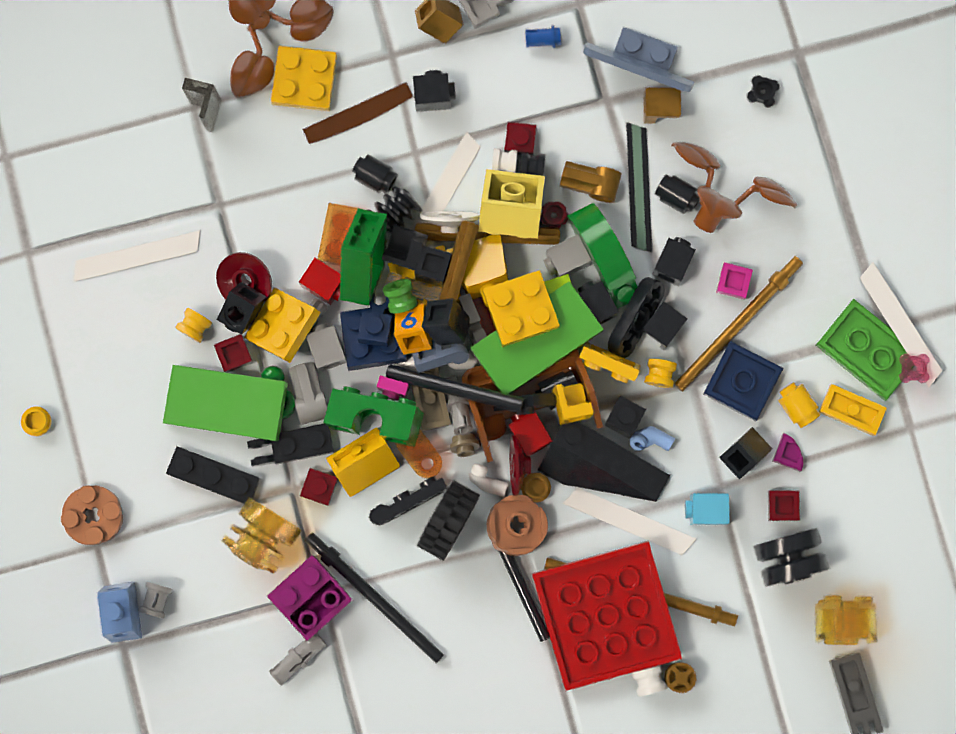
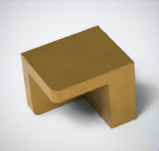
M424 0L415 10L418 29L442 43H447L463 26L460 8L449 0Z
M645 88L643 95V123L655 124L657 118H679L681 116V90L676 88Z

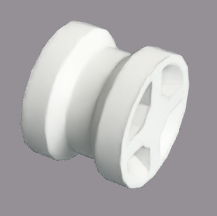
M494 148L492 170L515 172L517 150L502 152L501 149Z
M661 665L632 673L633 679L637 681L639 686L637 689L638 697L667 689L666 683L661 679Z

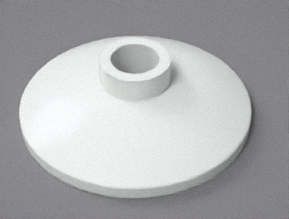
M433 211L421 213L420 218L431 224L441 226L442 233H458L462 221L474 222L480 219V214L463 211Z

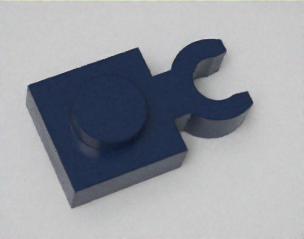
M374 293L369 305L371 312L362 311L357 338L358 343L388 347L393 322L392 315L386 314L389 312V298L386 297L384 304L377 305Z

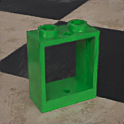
M357 209L341 246L340 300L366 306L370 305L385 268V261L382 260V256L386 250L387 214Z

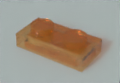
M328 203L318 260L323 263L341 266V246L358 208Z

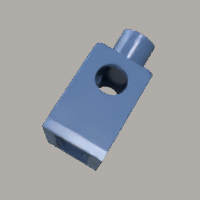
M135 582L104 586L97 592L103 637L111 643L141 639L142 633Z

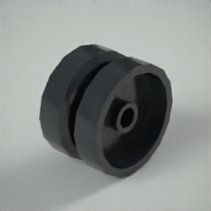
M818 528L753 546L757 561L765 562L777 559L778 564L766 567L761 571L765 587L783 582L786 585L811 578L812 574L830 569L826 554L816 553L808 556L805 554V550L818 547L822 543Z

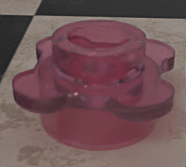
M903 354L899 358V362L902 364V372L899 374L900 380L903 383L910 381L927 382L930 377L927 373L929 357L926 354H920L919 356ZM915 365L917 367V370L912 371V366Z

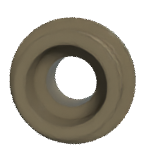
M473 433L455 435L452 437V444L450 445V451L456 453L458 457L472 456L475 454V450L480 448V443L476 440Z

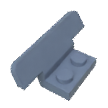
M625 27L622 29L614 51L586 42L583 53L589 57L684 92H690L695 83L669 72L678 48L677 46Z

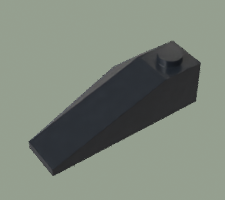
M579 421L561 425L537 471L562 485L653 502L657 501L670 477L669 474Z

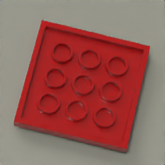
M649 541L532 573L565 691L682 659Z

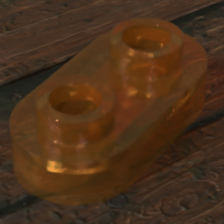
M421 429L419 430L415 447L395 443L399 452L418 476L428 479L432 476L436 477L442 469L441 456ZM431 459L433 467L431 469H424L422 467L423 460Z

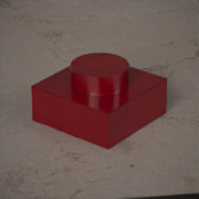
M507 122L504 152L517 150L519 155H522V152H528L533 156L536 125Z
M241 334L214 344L225 373L253 363Z
M309 468L300 497L329 506L338 478Z
M769 490L768 521H800L799 491Z

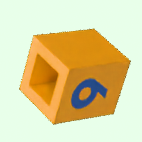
M424 303L418 304L409 311L395 313L394 336L403 355L432 350V338L421 327L426 310Z

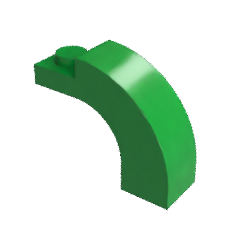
M591 203L567 216L575 235L579 234L601 281L617 309L629 303L638 287L635 281L636 276L608 221L598 207Z

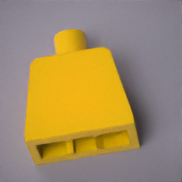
M500 234L474 240L461 284L466 294L470 293L472 300L482 297L485 306L488 307L483 295V289L509 280ZM454 247L447 249L446 252L452 253Z

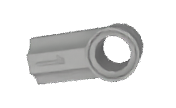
M314 362L302 363L289 368L296 395L295 406L301 425L324 419L328 404L324 392H321Z

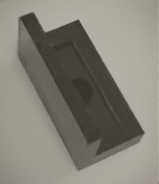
M185 78L182 86L183 92L190 104L201 107L199 119L206 131L213 132L222 101L214 84Z

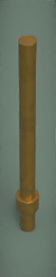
M794 256L780 272L776 271L768 279L769 283L674 383L681 392L688 387L777 291L781 292L789 284L788 279L803 265V262Z

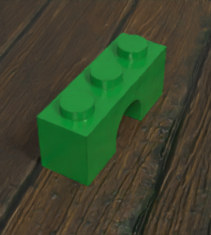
M344 386L343 390L332 389L323 422L333 430L360 435L364 421L370 416L380 415L382 426L379 435L388 442L411 447L416 446L424 412L416 406V402L404 398H399L398 402L390 401L388 396L376 392H371V396L360 394V390Z

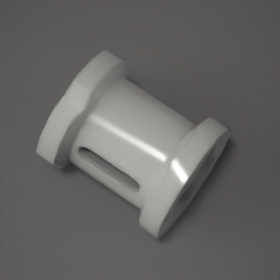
M146 582L147 593L143 606L139 607L138 612L164 618L165 613L163 610L167 596L172 594L173 589ZM158 593L156 604L154 607H152L155 595Z

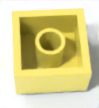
M486 169L478 232L538 239L545 176Z

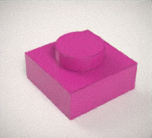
M724 262L716 293L745 300L753 269Z
M384 376L379 377L376 386L379 391H383L382 394L389 397L388 399L398 401L399 397L407 398L410 388L408 383Z

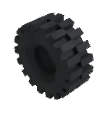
M453 480L426 525L417 543V547L444 561L470 517L480 494Z

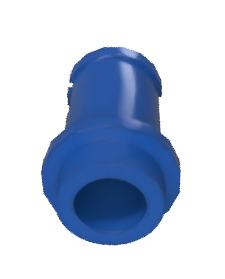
M551 25V28L525 29L526 48L538 46H552L556 48V45H561L560 27L555 28V25Z

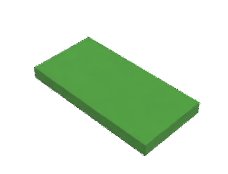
M570 281L549 294L560 325L558 329L502 347L497 331H494L470 347L472 353L501 393L512 394L603 332L604 329Z
M172 365L163 423L279 441L288 382Z

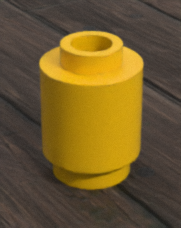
M793 382L779 392L782 397L778 399V402L794 424L797 423L800 428H803L820 416L817 411L818 405L803 384L797 386Z

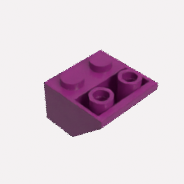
M311 555L267 595L270 601L306 641H309L352 601V598L314 555Z

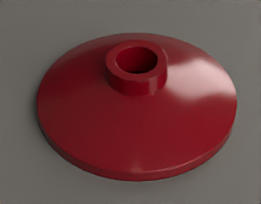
M236 252L224 258L217 268L216 282L225 300L229 292L240 282L265 295V301L269 298L272 290L271 275L266 265L256 256L245 252ZM245 274L250 277L251 281L245 278Z
M511 436L509 448L510 481L513 496H518L525 474H531V457L524 456L516 436Z

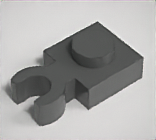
M468 293L458 297L456 302L470 317L467 331L472 345H475L487 337L480 324L481 319L471 295Z

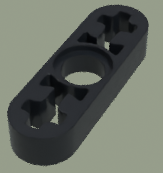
M646 277L639 283L609 337L608 350L610 353L622 358H627L633 353L644 333L643 328L654 315L663 299L665 286L661 281Z

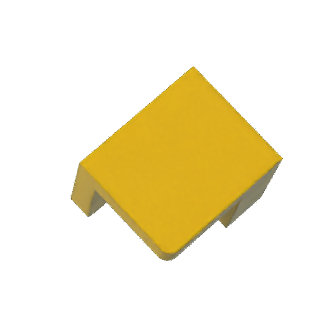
M581 383L564 387L562 384H557L552 389L553 395H556V409L560 425L590 419L594 414L591 402H586Z

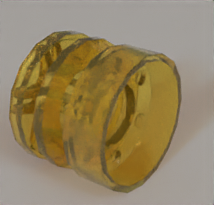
M248 497L238 513L248 524L245 528L231 524L229 528L240 535L238 540H235L225 534L221 541L228 546L235 556L256 569L266 570L275 574L279 567L268 560L269 557L272 555L283 561L285 556L276 549L277 544L281 543L292 547L302 530Z

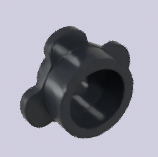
M760 75L754 76L751 80L752 89L747 93V100L750 103H762L766 108L772 107L775 103L774 95L780 88L779 83L776 80ZM764 89L766 93L762 94L760 90Z

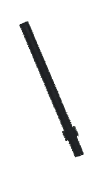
M313 532L308 535L304 541L321 556L320 560L328 567L332 566L428 657L437 663L444 656L436 646L339 557L341 554L333 546L329 548Z

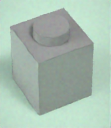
M579 234L547 249V259L543 260L551 276L555 274L556 277L566 274L570 276L590 266L592 261Z
M321 324L311 328V333L306 338L318 371L322 372L346 363V357L334 325L328 327L327 324Z

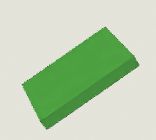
M855 299L851 300L815 345L884 401L891 396L915 366L893 330Z

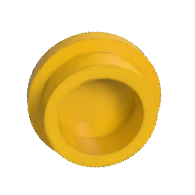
M31 407L23 413L21 426L31 436H42L51 427V416L44 408Z

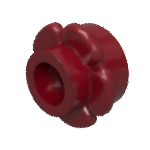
M558 201L547 202L542 207L540 221L543 225L560 229L561 225H565L568 221L567 215L569 214L566 212V206ZM552 213H556L557 217L553 218L551 216Z

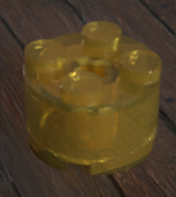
M830 595L824 596V600H818V604H815L816 643L824 640V644L858 645L859 639H867V644L877 642V613L873 597L857 596L852 601H843L842 596Z

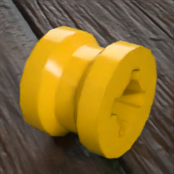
M186 308L183 321L177 323L175 329L201 343L203 332L205 329L210 328L212 322L192 309Z
M648 359L649 374L645 376L644 383L656 387L673 388L672 374L676 371L677 364L667 360Z

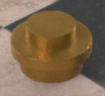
M535 472L528 474L524 478L521 491L523 495L533 499V502H542L549 496L551 484L544 474Z

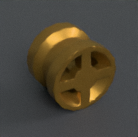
M682 662L671 664L664 674L667 687L677 693H686L692 690L697 680L694 669Z

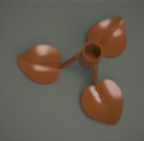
M229 0L231 17L238 23L249 24L247 30L250 32L256 47V54L249 50L243 51L233 63L230 86L234 96L243 97L264 89L271 82L274 75V63L268 56H262L263 50L257 37L256 29H264L268 26L270 19H274L284 25H291L290 35L294 40L301 42L310 41L321 35L328 27L333 16V6L325 0H297L290 9L291 19H285L269 10L274 6L276 0Z
M686 142L672 143L671 146L675 147L678 154L685 161L695 167L705 169L708 173L706 185L700 186L697 190L702 207L693 220L694 224L701 230L713 233L722 218H740L742 210L738 205L753 192H760L765 199L774 203L797 207V203L781 185L765 177H755L753 179L755 185H752L735 201L723 197L711 188L714 169L720 168L717 158L701 146Z

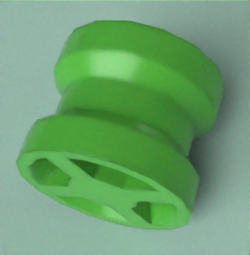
M396 280L383 287L385 297L389 298L388 308L390 313L406 312L417 306V298L411 292L413 288L411 280Z

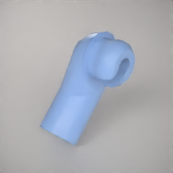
M648 426L635 431L630 438V446L636 451H641L646 447L656 444L669 451L675 438L654 426Z

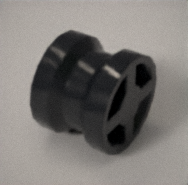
M522 152L520 173L543 176L546 154L540 153L537 156H531L528 152Z

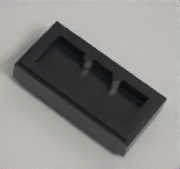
M544 393L516 396L527 400L524 413L516 412V415L534 414V408L556 405V395ZM494 407V411H509L506 409Z

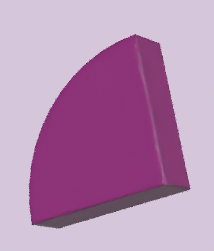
M783 433L772 462L801 472L803 468L801 450L791 436Z

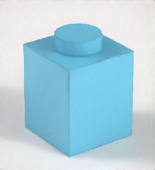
M691 494L690 500H685V518H690V525H728L729 494Z

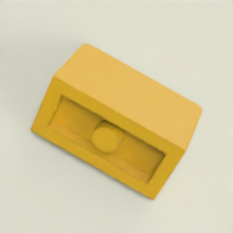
M377 427L326 458L350 497L400 467L388 444L379 435L380 432Z

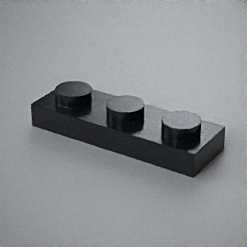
M176 446L166 474L248 506L251 505L261 480L257 476Z

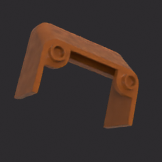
M575 350L510 394L513 396L535 394V391L539 390L537 383L562 371L566 373L571 370L578 384L581 383L583 385L586 402H591L594 413L592 417L597 429L603 427L595 390L582 359L579 358L578 350ZM481 365L467 370L462 375V383L500 392ZM468 400L488 463L492 462L493 458L488 441L496 440L505 434L507 430L505 420L516 415V412L494 411V406ZM542 407L534 408V410L542 409Z

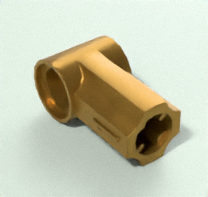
M566 161L559 187L589 194V197L597 201L614 203L622 174L615 169L607 167L592 168Z

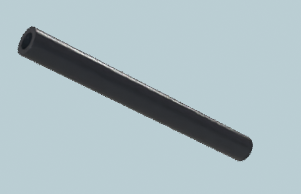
M390 364L386 370L387 378L523 414L527 406V400L524 398L423 372L418 373L415 370Z

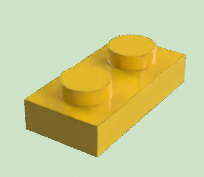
M831 384L819 413L875 436L887 408Z

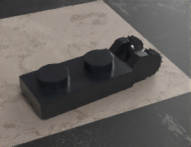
M326 424L281 432L279 441L266 439L247 441L248 449H258L263 446L272 445L273 455L259 456L250 460L252 467L272 463L278 465L334 453L330 427Z
M432 476L419 484L421 489L412 494H410L409 490L404 491L392 498L395 502L390 506L379 504L375 509L370 510L369 521H372L371 523L376 526L384 525V523H388L447 491L448 486L442 477L437 480L435 476Z

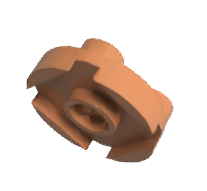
M83 486L75 490L66 499L62 509L61 523L67 534L76 542L84 545H99L110 541L119 532L123 523L121 503L113 492L104 487ZM96 507L98 509L97 515L100 519L97 522L92 520L88 523L85 513L88 509L93 510Z
M510 495L491 508L487 518V533L496 550L512 556H522L535 550L544 540L548 529L547 517L543 509L532 501L533 499L525 495ZM514 517H517L520 523H524V528L520 529L519 533H515L514 529L510 527Z

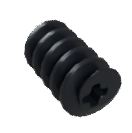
M397 186L392 188L394 197L388 194L383 195L385 205L380 202L374 203L376 212L387 214L386 231L392 234L394 224L405 227L402 219L404 216L411 220L414 219L411 211L413 208L419 212L423 211L418 202L406 189L403 188L402 190Z

